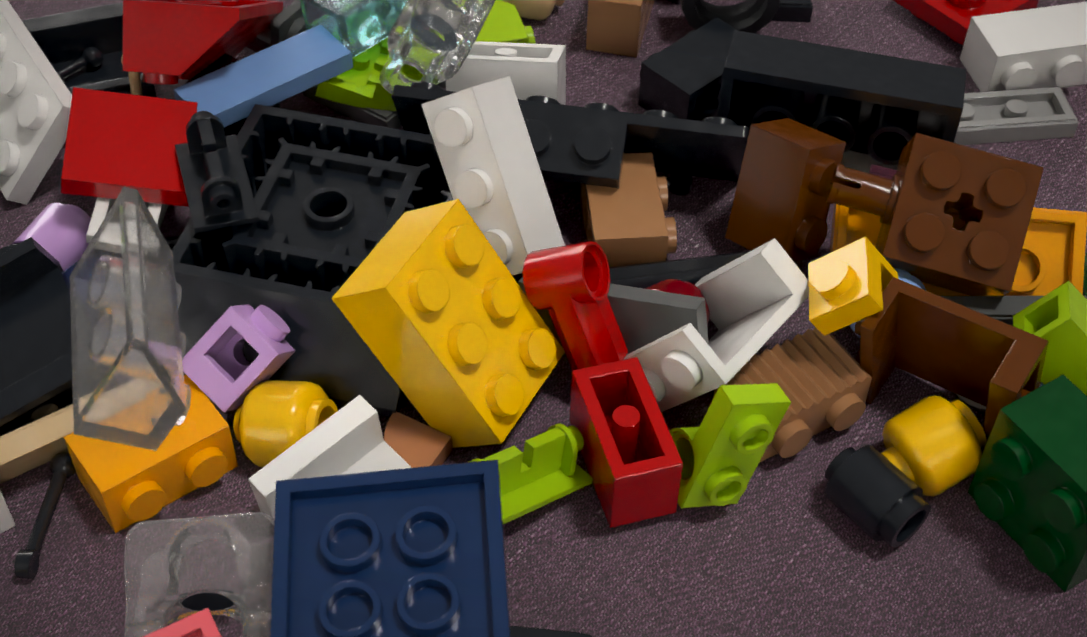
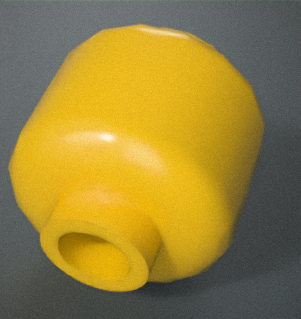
M267 380L255 385L244 398L243 404L237 408L233 421L234 434L241 443L245 455L255 465L264 467L335 414L338 408L318 384L307 381Z
M935 395L925 397L885 423L882 436L886 450L881 452V454L922 488V495L937 496L976 472L982 457L981 448L986 445L987 439L977 417L963 402L958 399L949 402L943 397Z

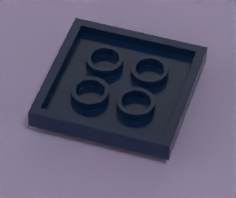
M498 460L276 481L270 637H511Z

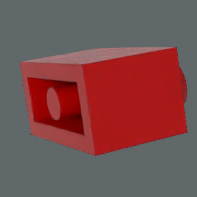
M638 357L573 370L569 422L582 434L584 446L581 453L588 472L593 478L592 482L609 527L613 528L676 513L683 461Z

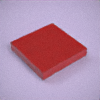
M73 87L61 176V193L189 207L175 145L188 143L185 129L192 115L197 113L198 102Z

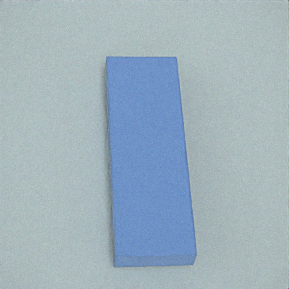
M320 24L173 89L175 100L198 102L197 112L208 111L217 116L222 121L223 126L227 127L248 117L255 104L272 106L352 69V52Z

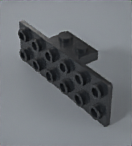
M415 82L411 86L394 85L392 100L403 130L431 135L421 104L455 92L445 91L442 87L429 82ZM530 96L526 100L517 99L543 179L619 188L624 154L651 152L656 172L670 174L683 172L694 177L735 182L739 179L749 128L738 126L730 119L723 117H708L702 121L679 119L673 113L664 110H648L643 114L621 112L614 106L605 103H589L584 107L562 105L557 100L546 96Z

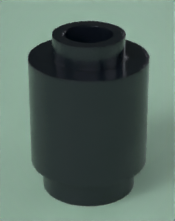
M871 445L863 446L858 450H855L853 447L846 448L833 459L825 472V478L829 481L825 489L826 498L874 541L884 539L893 548L909 540L923 525L931 511V506L921 498L923 494L922 488Z

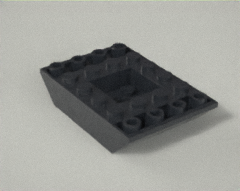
M255 104L238 133L237 139L259 221L195 233L192 218H190L161 269L147 354L148 367L152 369L168 361H175L178 364L230 306L250 304L256 309L259 305H265L286 322L290 328V333L284 339L296 350L269 380L307 381L318 384L328 395V398L333 400L337 407L343 408L358 395H361L378 412L379 416L390 418L392 413L400 411L406 395L331 298L404 212L453 200L432 135ZM328 210L341 213L334 217H320ZM247 341L244 343L243 355L247 361L252 363L259 353ZM179 368L181 374H182V375H186V374Z

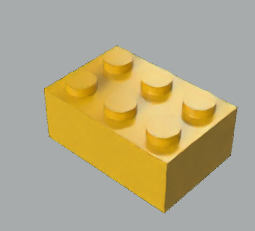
M459 199L404 212L331 298L427 424L452 437V448L502 444L565 353L558 340Z

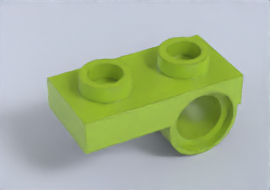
M778 383L720 385L700 427H681L669 430L683 461L677 502L680 508L725 506L738 503L791 404L790 399Z

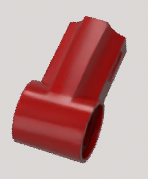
M588 241L529 253L524 261L522 272L526 295L535 308L540 310L548 309L571 369L578 370L624 360L628 349L607 297L610 289V268L602 247L597 242Z

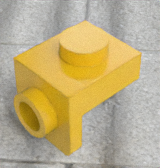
M866 236L808 263L809 321L823 336L883 311L882 292L892 277L898 279V272Z

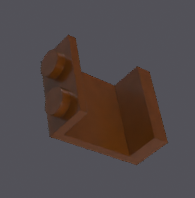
M892 277L882 292L883 311L857 321L855 324V334L860 335V349L855 360L872 377L866 398V403L872 404L893 369L897 367L985 406L986 414L983 430L988 441L1000 409L1040 387L1048 340L895 277ZM985 446L981 448L982 454L984 452Z

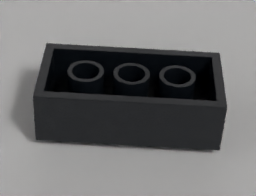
M734 30L723 68L717 117L730 119L738 126L748 127L749 131L751 124L789 118L846 142L844 153L850 150L867 154L880 164L894 166L898 165L903 148L916 133L954 143L964 106L967 69Z

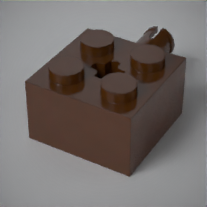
M916 133L903 148L896 174H894L892 179L847 168L837 163L830 182L832 187L828 190L826 203H835L880 216V223L882 225L875 248L893 268L905 270L923 283L966 295L1004 296L1012 290L1044 167ZM950 208L959 211V218L965 221V225L959 230L952 227L954 223L953 217L945 213Z

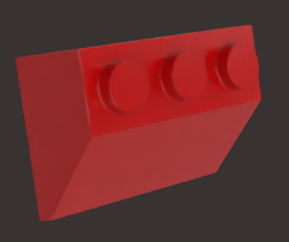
M123 0V71L142 72L143 82L150 84L171 85L178 84L179 79H191L223 54L227 53L233 57L238 55L283 11V1Z

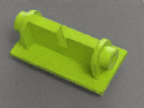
M561 423L550 426L546 432L525 440L523 452L514 445L486 458H476L469 461L498 460L503 525L588 486L593 481V478L576 464L578 452L584 446L581 432L573 425L567 427Z

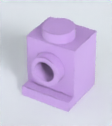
M250 304L230 306L179 361L177 366L225 413L235 410L243 404L244 398L255 385L269 380L296 350L284 339L290 333V328L277 313L265 305H259L256 309ZM246 341L259 353L252 363L247 361L243 355V345Z

